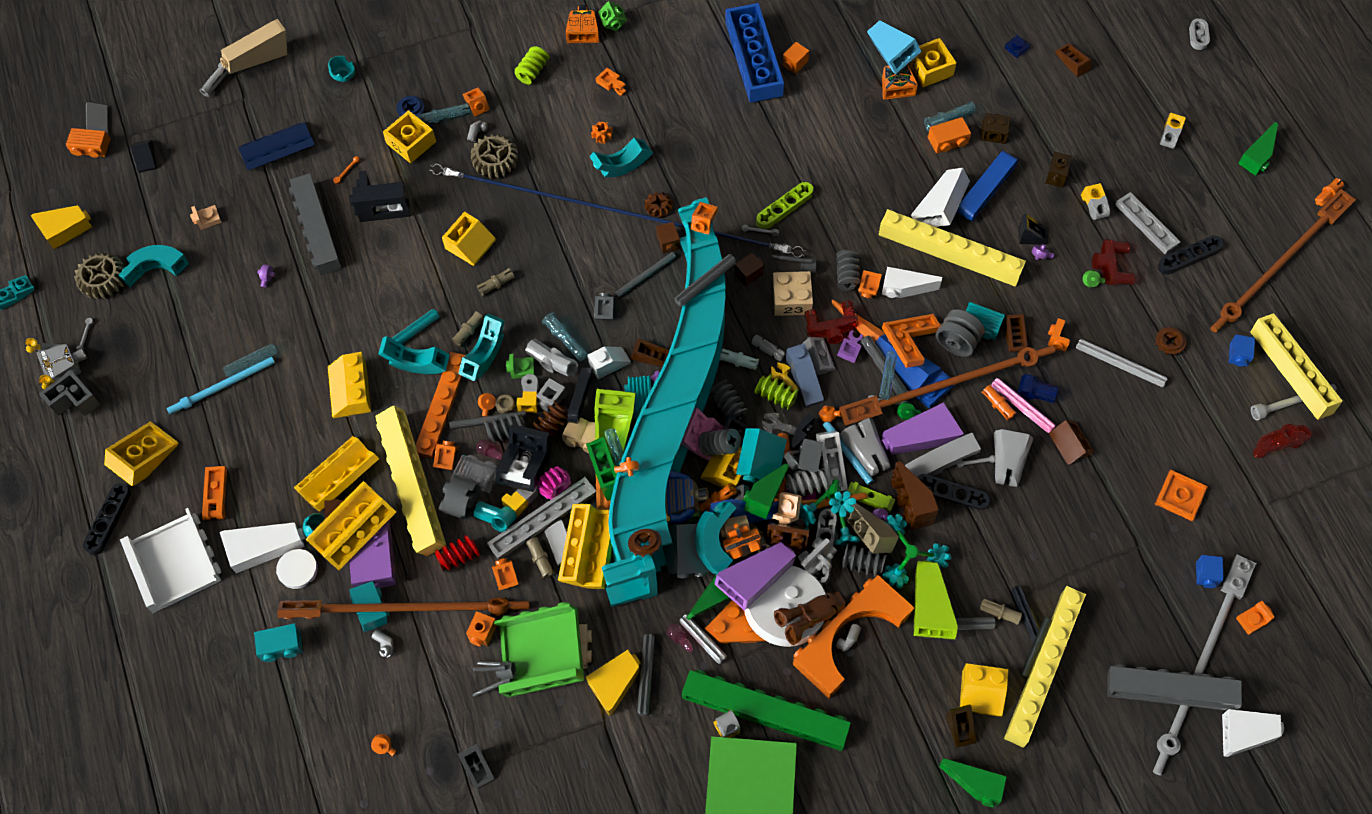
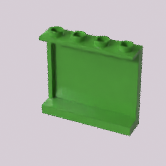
M562 602L556 607H541L539 611H524L518 616H503L501 620L494 621V624L500 627L502 662H514L517 671L516 678H512L510 683L499 685L500 694L506 697H513L584 681L578 609L568 602Z
M711 736L705 814H793L796 743Z

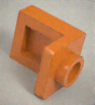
M863 271L858 292L862 293V297L872 299V296H877L882 274Z
M1059 318L1055 325L1051 324L1048 334L1051 337L1048 346L1053 345L1055 350L1066 351L1070 340L1060 336L1065 320Z

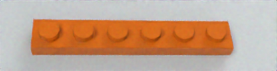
M450 352L446 371L441 375L415 445L419 456L431 459L434 457L436 444L440 441L463 378L458 373L462 357L466 355Z

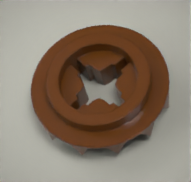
M655 191L654 194H649L648 198L645 199V210L653 217H664L673 209V200L670 198V195H666L664 192L657 193ZM657 200H659L661 203L660 209L659 206L656 204Z
M1163 328L1155 337V345L1159 347V351L1162 350L1166 355L1181 353L1186 346L1184 334L1176 328ZM1175 338L1173 344H1166L1167 340L1170 341Z
M640 529L634 532L628 540L630 552H633L635 556L641 555L643 558L645 555L649 554L652 556L653 552H659V547L662 545L661 536L652 529ZM649 542V545H641V543Z

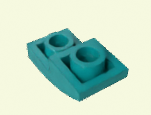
M27 275L8 281L9 286L0 289V310L15 304L34 291V287Z

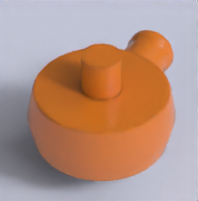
M483 393L478 398V405L483 409L482 416H488V411L495 407L496 399L490 393Z
M824 406L819 411V418L823 422H832L836 416L841 417L840 410L836 411L832 406Z
M628 457L626 462L621 463L620 466H615L614 471L615 473L622 472L628 473V476H633V472L639 470L638 461H631V457Z
M378 734L372 739L371 747L374 752L378 754H385L387 752L391 756L396 753V750L391 747L389 736Z

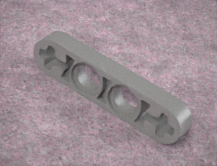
M824 509L819 514L816 538H820L824 533H829L831 535L830 542L834 547L838 518L836 514L831 512V509ZM831 515L833 519L829 520V528H826V521L823 518ZM825 566L822 569L825 577H822L821 580H818L816 577L820 571L812 575L821 586L826 585L830 580L831 569L829 570Z

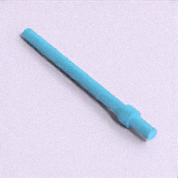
M270 357L190 397L186 396L180 399V402L166 409L170 415L183 408L186 410L192 407L193 403L275 364V362Z

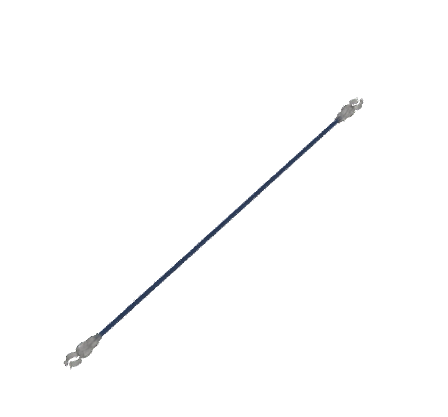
M439 165L441 169H443V172L435 174H442L445 177L469 178L477 181L491 183L499 186H504L547 197L583 204L591 207L618 212L661 223L673 222L665 219H660L621 209L607 207L599 204L550 194L529 188H524L485 178L471 176L462 173L461 171L454 170L451 167L443 168L441 165ZM674 222L675 226L685 228L682 223ZM714 231L715 235L767 246L775 251H780L782 254L788 255L793 253L791 249L794 248L789 244L765 243Z

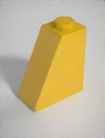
M78 205L31 215L53 249L92 228L89 220H91L86 210L81 211Z
M628 650L586 676L588 685L609 716L615 712L640 673L638 665L641 663L635 654L631 655Z

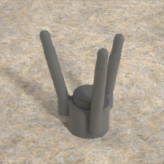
M772 256L774 259L800 262V271L816 272L815 258L803 259L789 256Z
M478 661V665L484 666L474 667L473 671H496L497 677L502 680L474 692L473 696L476 697L499 687L501 684L510 683L512 678H516L515 663L511 661Z

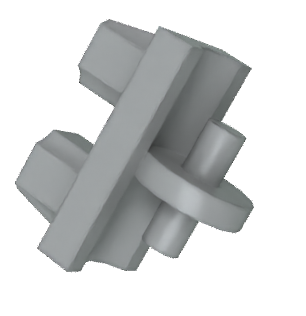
M817 537L812 544L814 550L810 554L807 551H803L798 556L801 565L811 575L820 571L824 566L830 570L832 565L829 561L837 552L827 538L823 540Z

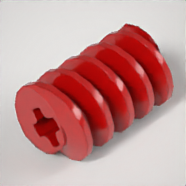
M467 535L464 536V543L457 539V546L451 542L450 549H447L445 546L442 547L443 553L437 549L435 550V555L443 572L444 567L451 571V564L456 568L459 567L458 560L463 564L466 563V557L473 560V553L478 557L481 556L473 538L470 539Z

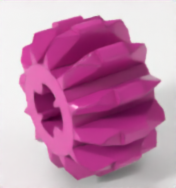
M558 466L554 469L550 468L537 482L539 492L546 499H553L568 489V486L571 484L569 474Z

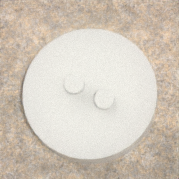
M791 566L745 610V615L755 633L769 643L784 647L798 646L808 642L814 634H817L824 621L817 623L813 628L809 627L802 634L801 641L791 645L785 637V628L787 626L780 627L774 620V611L779 608L791 609L797 607L798 604H804L817 596L825 595V592L814 576L799 567ZM800 617L794 619L791 623L800 621Z

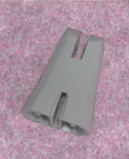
M872 418L860 421L858 426L856 424L852 425L839 434L841 440L853 452L871 476L879 474L878 466L882 471L891 468Z
M1004 429L994 432L995 480L997 484L1003 485L1007 475L1006 472L1010 471L1009 486L1018 487L1033 442V437L1030 434Z

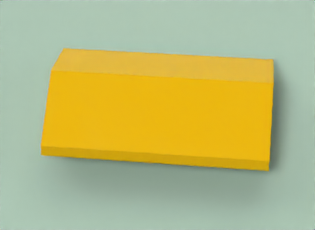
M352 436L298 483L294 489L313 508L320 512L325 508L324 501L335 499L377 462L379 458L375 453L369 451L358 438Z
M363 481L306 540L339 571L396 511Z
M591 504L572 505L558 581L588 589H605L606 582L601 567L609 564L612 550L608 527L609 510H597Z

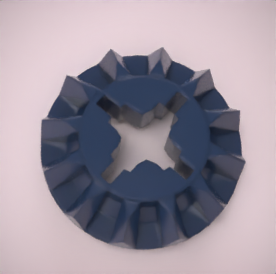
M417 96L402 98L396 107L399 117L408 111L409 106L414 108V111L410 109L409 111L418 118L420 114H423L425 108L423 101Z

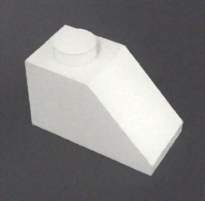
M604 346L588 354L589 366L593 369L597 379L631 364L622 347Z

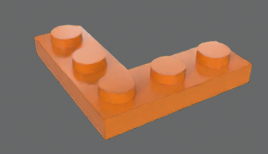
M934 314L885 322L882 329L904 366L908 368L923 365L925 360L911 337L936 333L940 324Z

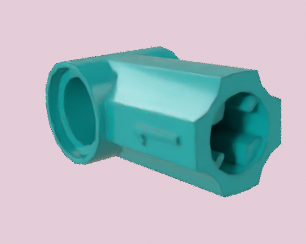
M481 501L477 503L474 510V517L491 523L493 528L499 532H504L517 517L515 511L510 507L505 506L500 509Z

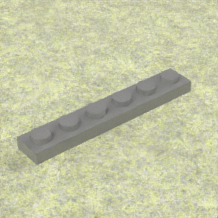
M584 477L487 542L488 547L498 560L504 558L570 513L573 504H583L594 497L596 490Z

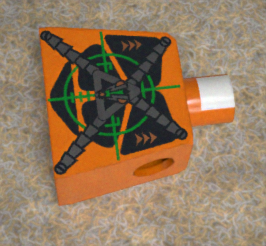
M908 64L897 74H894L889 66L884 67L882 75L883 100L916 96L918 85Z

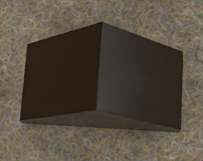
M971 705L950 709L946 715V720L955 747L958 748L976 743Z

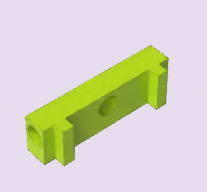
M851 482L847 490L851 495L866 493L868 498L857 501L877 509H885L889 514L895 502L892 496L883 495L863 487L857 482Z

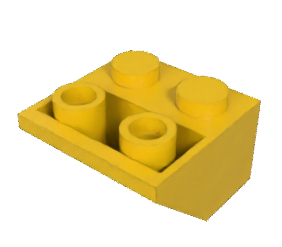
M466 212L457 219L442 237L446 250L473 266L496 241V238L478 219Z
M742 447L733 454L712 456L701 475V479L721 488L727 486L728 483L733 485L730 488L740 486L744 477L737 475L736 472Z

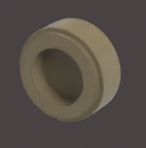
M510 395L499 396L495 403L497 411L501 414L511 413L515 408L514 399Z

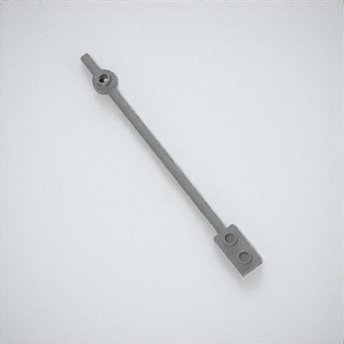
M1238 554L1234 557L1220 590L1227 594L1193 675L1200 676L1204 673L1234 598L1240 600L1243 597L1255 568V562ZM1180 705L1169 734L1162 735L1157 741L1160 755L1153 770L1157 775L1162 774L1168 757L1175 755L1180 750L1181 745L1177 735L1189 706ZM1167 741L1172 742L1173 747H1169Z

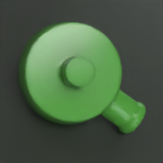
M1089 270L1083 275V283L1087 287H1096L1099 283L1104 284L1105 278H1101L1097 271Z

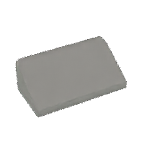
M86 103V129L106 131L108 134L107 105Z
M808 337L802 344L805 343L816 375L834 371L835 367L824 338Z
M562 520L557 521L544 530L558 566L562 562L567 536Z

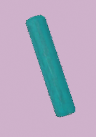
M435 309L430 310L391 339L400 344L405 343L439 318L438 312Z

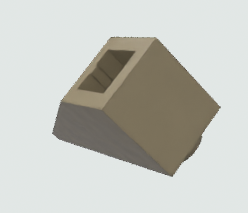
M857 503L852 505L854 511L852 513L846 511L844 518L872 554L892 553L899 538L889 524Z

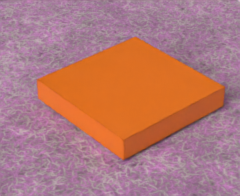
M1170 469L1155 505L1193 521L1208 486Z

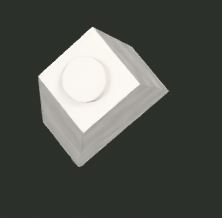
M1228 709L1222 714L1224 756L1229 757L1277 740L1284 732L1281 715Z

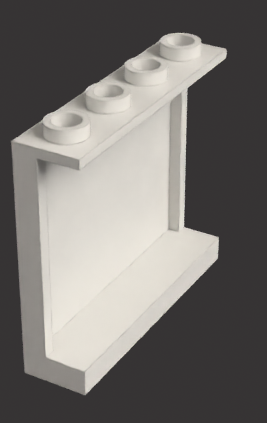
M188 508L185 509L187 515L134 540H131L128 536L120 539L145 605L152 613L221 581L219 576L221 569L218 563H214L212 560L214 556L213 550L210 545L207 546L205 540L208 539L204 530L199 529L200 519L196 513H192Z

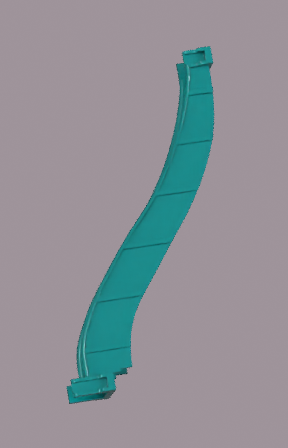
M707 197L695 200L691 205L681 207L678 210L686 231V236L679 238L687 261L685 289L722 260L718 240L713 230V221L709 234L691 229L692 214L700 202L709 204ZM724 273L682 306L669 353L643 405L620 464L626 462V458L631 457V461H638L639 470L633 472V476H628V473L618 472L611 496L608 527L614 562L601 567L611 607L658 595L656 572L661 571L660 567L667 565L662 546L672 543L665 512L667 481L671 470L678 472L681 470L688 451L681 442L694 408H698L703 413L718 370L725 326ZM640 529H652L661 536L662 545L659 547V552H653L652 556L648 554L643 558L641 555L635 556L633 552H630L628 540L634 532ZM649 542L641 543V545H649Z

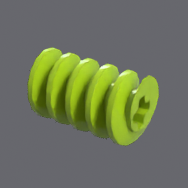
M531 47L529 52L523 57L522 62L516 67V77L522 83L532 84V81L540 73L539 71L545 66L546 61L549 60V54L540 47Z
M771 374L766 378L763 375L756 386L755 393H761L763 398L768 396L770 402L774 400L776 405L781 403V408L785 409L788 407L787 411H789L797 398L798 389L791 392V385L785 389L784 381L778 385V378L771 381Z

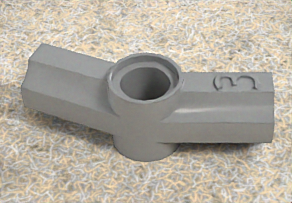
M537 339L531 340L525 349L526 353L539 361L547 371L551 373L557 371L568 377L576 374L578 363L564 356L558 349L549 348Z

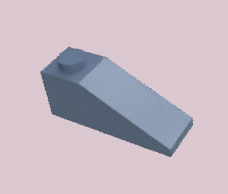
M805 343L788 348L786 361L791 368L790 371L799 388L805 406L808 407L824 402L812 359Z

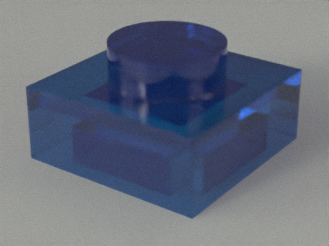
M1016 35L1005 44V49L1018 58L1029 49L1030 45Z

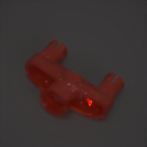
M1105 239L1101 247V253H1094L1092 257V268L1102 270L1103 277L1108 285L1134 284V273L1117 271L1115 257L1117 252L1129 253V242Z
M845 301L841 303L844 317L818 323L815 309H811L812 316H810L809 310L805 311L807 335L810 337H826L827 342L830 344L842 342L844 340L843 333L856 328L859 324L858 317L854 312L853 302L847 301L848 308Z
M1285 424L1281 429L1262 436L1257 442V447L1253 450V455L1256 458H1263L1266 453L1288 447H1300L1302 443H1305L1311 437V430L1305 425L1294 426L1292 424Z

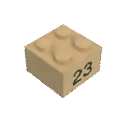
M810 271L773 273L774 316L811 315L813 300Z

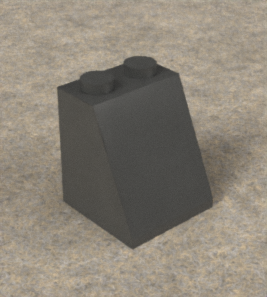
M698 523L667 524L672 543L662 547L669 574H677V578H688L691 573H694L695 577L707 576V572H710L701 562L695 546V533Z

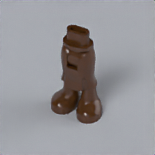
M838 591L833 594L828 592L825 595L813 598L807 603L798 604L797 607L775 610L774 620L780 627L787 626L785 628V637L791 645H795L801 641L802 634L809 627L813 628L817 623L831 618L846 603ZM800 617V621L791 623L794 619Z

